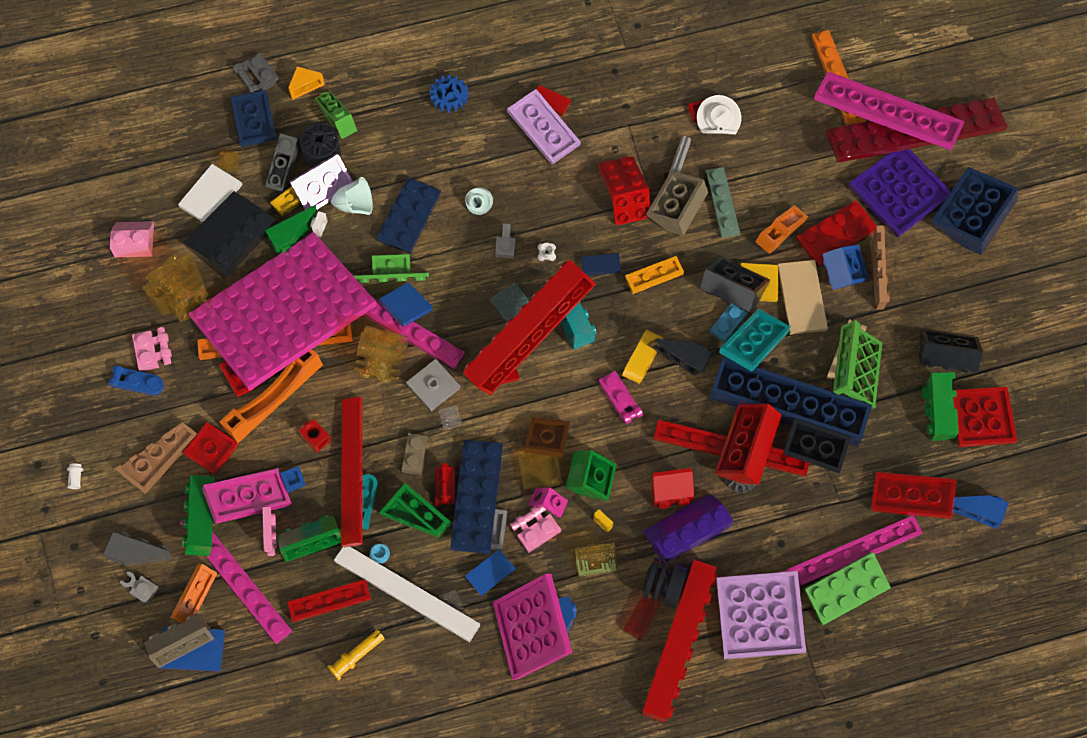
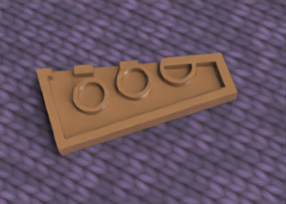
M876 226L870 240L876 310H884L890 298L889 292H887L884 226Z
M182 422L161 436L160 440L148 445L144 451L129 458L128 462L116 467L115 470L146 494L182 455L197 433Z

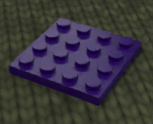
M910 149L889 153L849 183V187L897 238L940 207L951 193Z

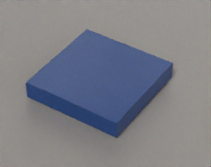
M409 282L379 299V303L402 327L429 313L433 308Z

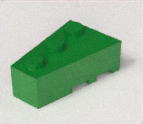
M955 372L932 373L924 387H922V397L926 401L924 414L928 416L927 434L930 435L931 441L954 440L958 435V415L953 401V397L957 396L956 391H952V380L955 378Z
M406 483L379 512L380 515L437 539H441L453 525Z

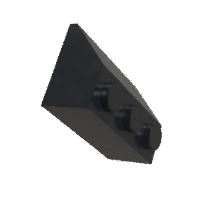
M720 257L706 268L700 289L709 295L721 298L726 303L738 306L743 311L750 312L757 306L770 283V279Z
M921 329L919 359L920 363L925 367L933 368L937 366L945 370L958 369L965 373L979 371L983 350L978 337Z
M795 418L783 454L840 474L851 437Z

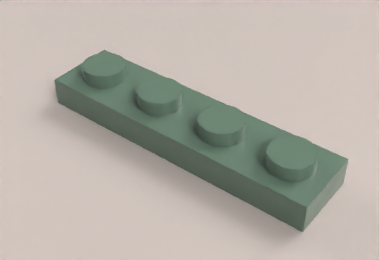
M724 167L706 170L705 174L721 238L738 236L740 230Z

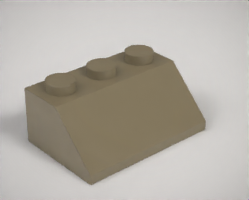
M671 171L649 208L647 216L666 231L684 236L708 194L704 180Z
M200 613L198 615H190L181 624L176 623L169 626L167 631L162 634L156 633L150 636L149 640L144 643L150 660L160 668L214 640V637L205 618Z

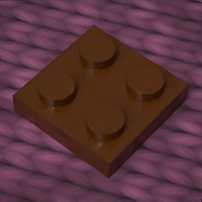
M531 417L524 447L525 453L563 457L570 422Z

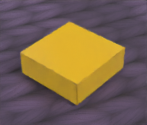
M598 509L594 514L593 521L605 532H609L613 527V521Z

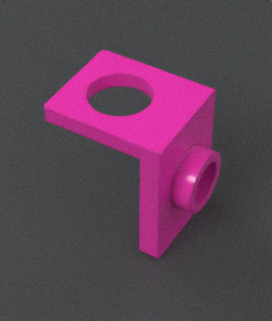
M550 487L535 488L528 505L542 506L556 517L561 518L568 500ZM542 493L541 498L536 501L538 494Z

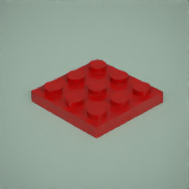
M1008 387L952 390L956 391L957 396L953 397V401L958 415V435L956 436L958 447L1014 444L1017 442Z

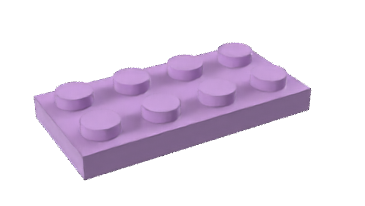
M537 89L507 109L510 116L551 165L581 144L580 140Z

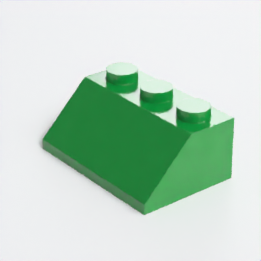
M329 515L320 517L319 521L313 523L305 522L299 528L293 530L285 529L279 535H276L285 561L289 562L340 544L341 535L334 515L331 517Z

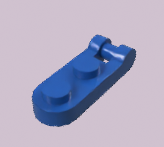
M120 366L113 367V376L108 382L109 386L148 395H158L164 389V383L159 376L125 369ZM121 376H125L124 381H120Z

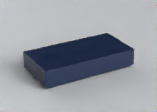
M619 253L582 256L583 272L588 276L621 273Z

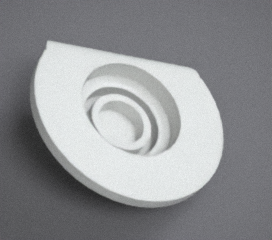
M722 95L711 96L704 100L698 108L696 118L702 133L734 135L737 133L741 124V112L738 105L732 99Z

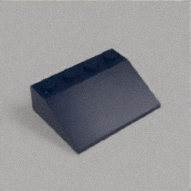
M968 167L932 219V223L964 248L982 255L1016 204L1019 188Z

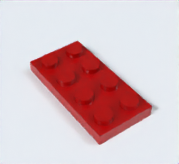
M855 200L797 236L796 240L810 258L815 260L819 268L824 265L823 253L841 247L856 245L872 235L877 225L858 201Z
M876 472L871 510L875 512L952 519L956 479Z

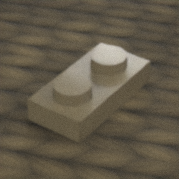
M408 433L402 466L403 473L422 475L428 436Z

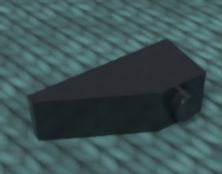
M655 339L647 345L692 375L703 371L711 355V352L699 343Z

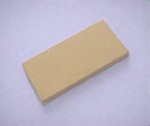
M815 260L778 264L787 323L791 326L789 334L827 331V321Z

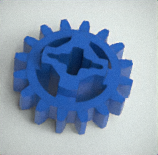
M448 75L446 79L444 76H441V81L435 79V84H431V90H429L431 103H434L435 108L440 106L441 112L444 109H447V113H450V109L457 112V107L462 109L463 103L467 104V97H469L468 86L464 85L463 79L458 81V76H455L454 79L451 78V75Z

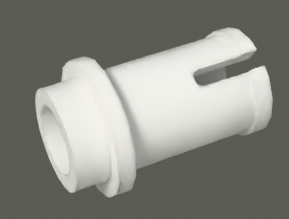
M69 464L67 471H69L67 488H81V472H83L81 464Z

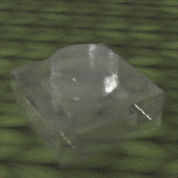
M457 405L438 410L443 430L462 425Z

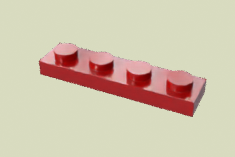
M366 579L288 601L287 603L292 622L294 623L369 601L371 596Z

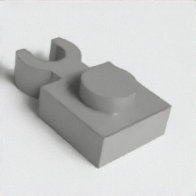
M127 572L126 574L131 577V581L125 583L121 580L120 583L125 588H132L129 593L147 605L159 587L142 576L137 581L133 573Z

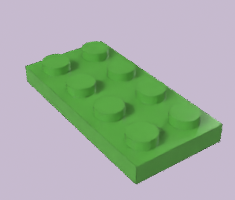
M869 552L803 588V591L820 625H825L891 587L874 553Z

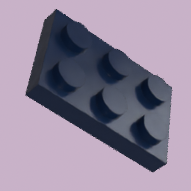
M266 90L231 97L241 147L277 140Z

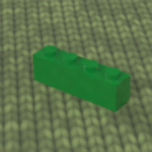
M190 475L189 482H185L184 494H188V500H184L183 511L187 512V517L183 518V529H186V535L182 536V547H185V555L210 556L213 517L202 488L206 484L214 483V476Z

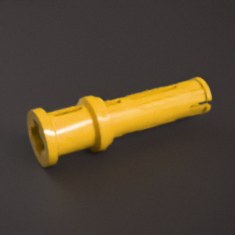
M377 629L348 654L343 653L338 661L333 665L327 666L338 681L345 672L355 668V663L385 639L382 634H379L380 632Z

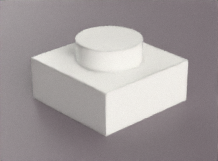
M318 212L317 216L313 217L311 221V228L318 237L322 236L327 224L326 213Z

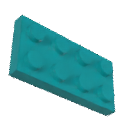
M758 308L721 346L719 353L752 372L789 333L791 326Z

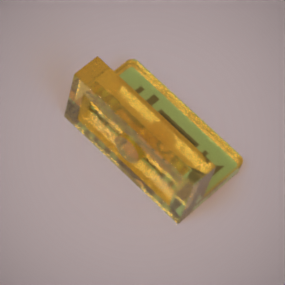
M615 543L575 549L574 555L578 576L582 577L617 571Z

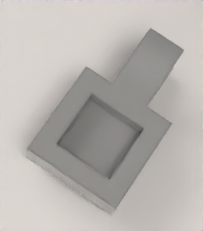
M503 224L502 237L496 238L495 257L514 258L515 238H510L511 224Z

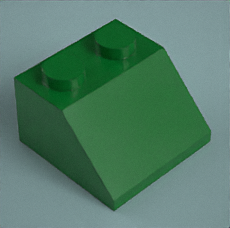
M593 450L574 451L566 488L581 496L609 501L617 464Z

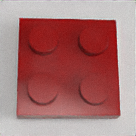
M206 422L184 450L183 454L216 476L239 444Z

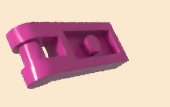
M616 371L599 379L600 386L625 424L630 423L635 417L643 416L642 410L635 403ZM630 407L632 411L627 413L625 410Z

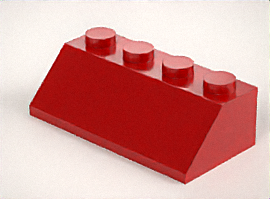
M738 404L715 474L741 484L759 485L781 414L769 404Z

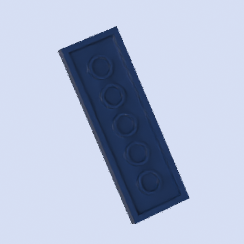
M464 440L450 550L491 553L503 443Z

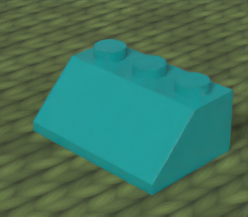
M580 302L561 321L573 350L594 342L595 334H597L594 324L589 323V315L586 308H582Z

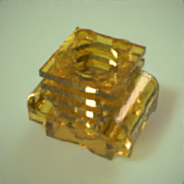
M188 253L181 258L173 254L164 265L145 276L148 283L142 289L145 291L149 303L160 314L166 315L172 312L180 323L190 318L188 313L210 300L200 269L196 261Z
M365 325L357 348V356L365 357V361L356 359L357 364L364 366L363 368L354 367V371L359 372L358 376L373 379V376L378 377L377 381L391 384L392 380L397 381L398 377L391 376V372L400 373V370L393 368V365L402 366L408 347L407 341L409 336L386 333L381 329Z

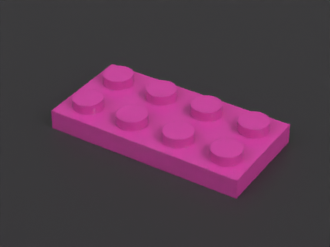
M278 468L206 484L202 488L215 524L263 513V507H271V510L288 507L291 504Z

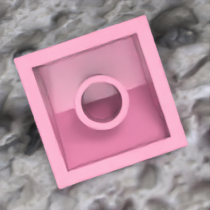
M116 222L111 230L110 249L114 257H152L154 222Z

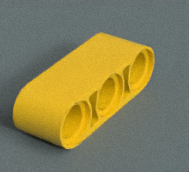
M646 329L622 376L640 384L657 354V351L647 346L648 343L655 339H664V337Z

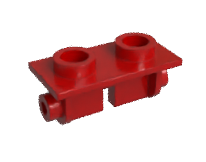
M442 463L440 467H435V505H455V467H448L447 463Z

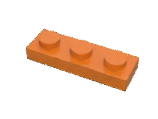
M198 563L170 618L181 624L190 615L197 614L217 572Z

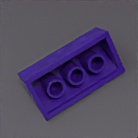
M710 493L647 528L643 533L662 564H664V561L670 562L729 529L732 526L733 519L725 506Z

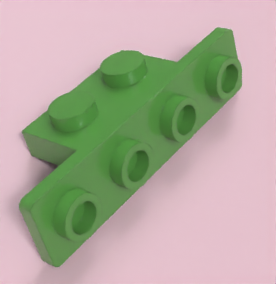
M410 254L372 255L373 274L353 275L355 279H358L359 283H367L369 279H377V282H388V278H395L396 281H407V277H414V281H422L429 277V272L411 273Z

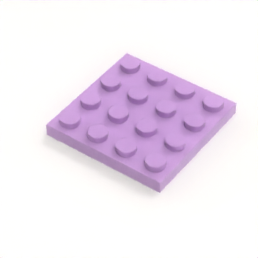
M798 571L717 578L724 660L806 653Z

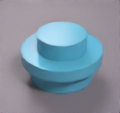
M384 544L374 545L370 550L371 559L378 564L385 563L390 557L389 548Z

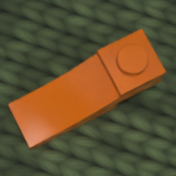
M795 205L777 217L772 225L760 233L756 243L770 254L793 231L802 225L808 216Z

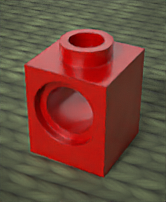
M315 419L305 422L300 428L301 438L316 454L331 441L329 434ZM312 432L319 433L314 438L309 437Z

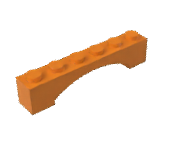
M311 349L287 365L280 376L257 398L239 409L231 410L219 421L225 432L238 443L243 440L323 366L318 354Z

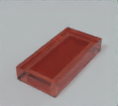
M642 595L623 631L641 641L660 604L653 602L649 598L648 600L644 599Z

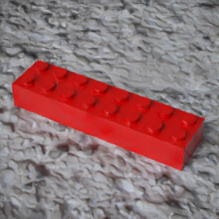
M569 259L567 262H564L560 266L559 271L554 276L548 278L546 285L534 293L530 302L523 305L519 313L506 323L505 328L492 338V342L480 350L476 359L466 365L462 373L478 389L491 396L588 294L596 283L572 260Z

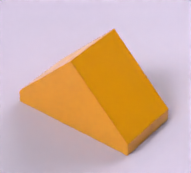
M297 67L289 85L292 100L325 85L323 75L320 72Z

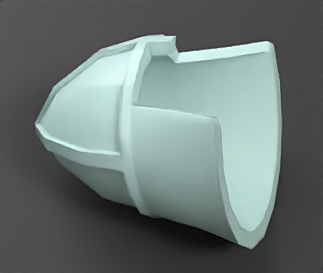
M360 177L356 181L339 188L333 195L331 204L344 212L370 215L373 209V201L370 187L365 178Z

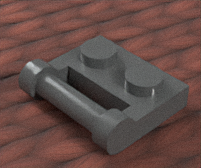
M261 53L233 67L234 72L239 74L248 86L250 93L267 90L280 82L279 77ZM249 69L251 71V73L259 82V85H255L253 83L251 78L245 72L246 70Z

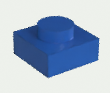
M299 466L280 473L288 493L306 486Z

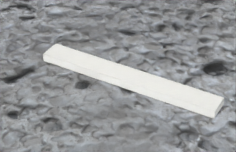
M342 547L334 559L335 563L360 578L366 579L370 584L469 643L480 627V623L351 547Z

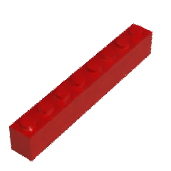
M694 560L642 712V715L663 723L666 722L667 718L671 719L675 707L671 706L673 698L678 699L681 687H678L680 679L684 680L687 668L684 665L686 660H691L694 649L690 647L692 641L696 642L700 630H697L699 622L703 623L706 614L703 608L705 604L709 605L712 596L709 590L711 585L715 586L718 574H715L717 567Z

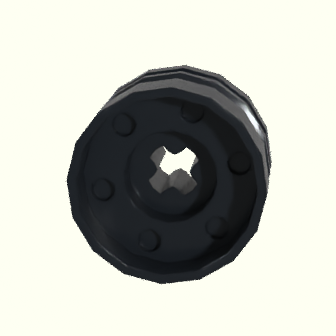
M315 123L303 130L300 136V147L303 159L309 168H313L334 154H338L341 158L338 134L330 125Z
M655 558L648 568L644 581L643 598L648 600L649 593L652 591L655 592L653 602H656L661 594L664 595L663 605L676 609L688 568L675 564L671 572L667 571L668 561H664L663 568L660 569L657 568L660 559Z

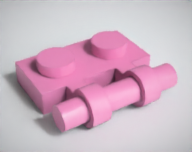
M164 327L157 329L158 335L156 337H153L151 331L132 335L140 372L159 368V360H163L164 365L171 364L170 357L172 353L168 348L167 342L169 338L168 334L165 333ZM160 344V352H156L155 345Z
M542 506L532 507L530 512L523 516H518L515 518L516 521L510 524L513 531L519 527L522 529L523 532L518 534L517 537L528 553L561 532L560 527L551 514L543 518L541 513L547 509ZM535 518L537 523L528 527L526 523Z
M263 507L264 551L267 552V556H274L275 548H277L275 514H271V507Z

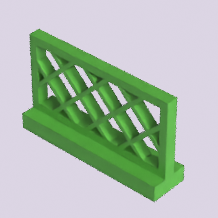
M856 320L841 326L833 392L838 395L844 393L853 399L871 404V409H873L876 405L882 342L860 329V323ZM859 336H860V338H861L863 344H860V342H859ZM870 343L875 345V353L873 352ZM862 346H865V349L869 356L866 357L862 349ZM857 352H858V354H859V356H860V358H861V360H859V361H858V358H857ZM868 358H870L873 363V369L869 364ZM860 362H863L867 372L864 373ZM855 368L859 374L858 377L855 375ZM867 374L869 375V377H870V379H871V385L869 384V382H868V380H867V378H866V375H867ZM859 378L861 379L865 387L864 389L861 388V385L858 381ZM853 384H854V386H855V389H856L857 393L854 392V391H852V389H853ZM864 391H867L869 400H867Z

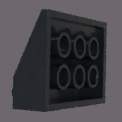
M233 191L182 243L225 279L266 238L265 230L275 226V219L261 207Z

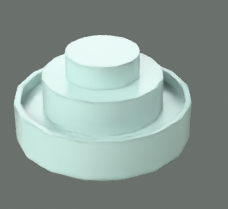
M483 187L471 189L465 198L467 208L474 214L482 215L488 212L493 205L491 193Z

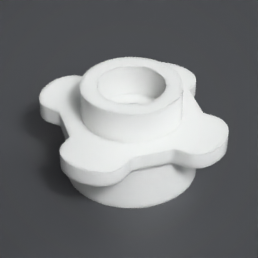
M550 243L539 244L538 259L540 261H554L556 259L554 254L556 246Z

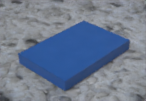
M163 627V632L167 631L168 627ZM210 629L214 640L160 668L221 672L225 630Z

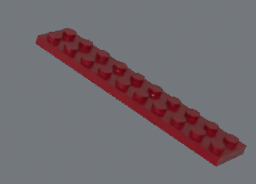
M995 98L932 109L965 121L957 140L1006 131L1008 127ZM873 121L827 129L825 133L837 163L933 145Z

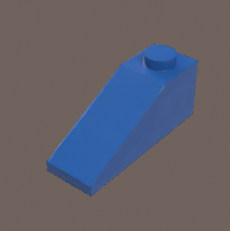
M999 496L955 497L953 512L997 529L1002 524L1009 503Z

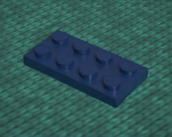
M407 177L376 238L377 241L411 255L441 195V190Z

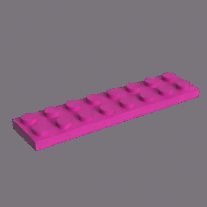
M827 72L814 96L816 101L948 150H952L965 122L831 72Z

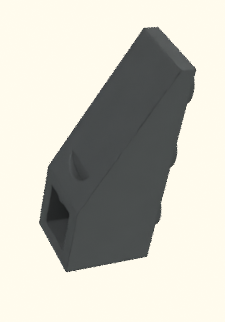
M280 133L265 187L281 192L284 191L300 154L299 138Z
M120 532V534L112 533L103 554L108 560L125 566L172 559V555L167 547L159 544L155 547L150 545L149 541L142 538L138 540L132 539L131 535Z

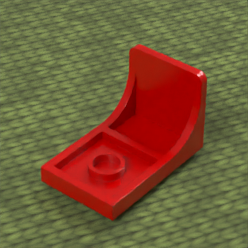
M623 157L599 163L598 170L611 198L615 224L622 225L648 219L647 212L650 208L649 187L634 157Z

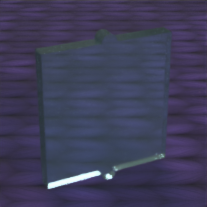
M516 283L506 289H501L500 293L490 299L506 322L514 318L523 305L530 302Z

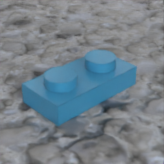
M731 303L710 329L709 333L725 343L747 316V312Z

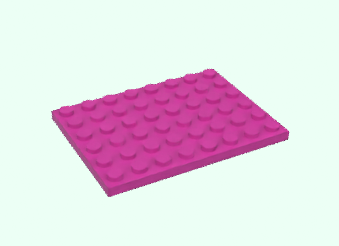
M313 232L291 246L288 251L280 253L188 314L250 391L377 306L372 296Z

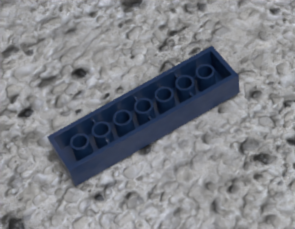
M727 357L722 359L710 395V399L734 407H738V404H769L781 414L779 422L792 425L796 418L851 437L849 444L858 447L862 440L872 407L871 404L841 394L838 395L834 392L756 367L751 372Z

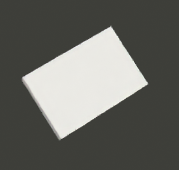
M211 164L178 206L203 222L233 191L237 192L240 189L242 182Z

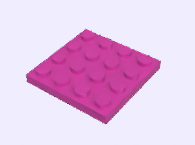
M544 574L493 602L512 680L520 679L572 653L552 574Z

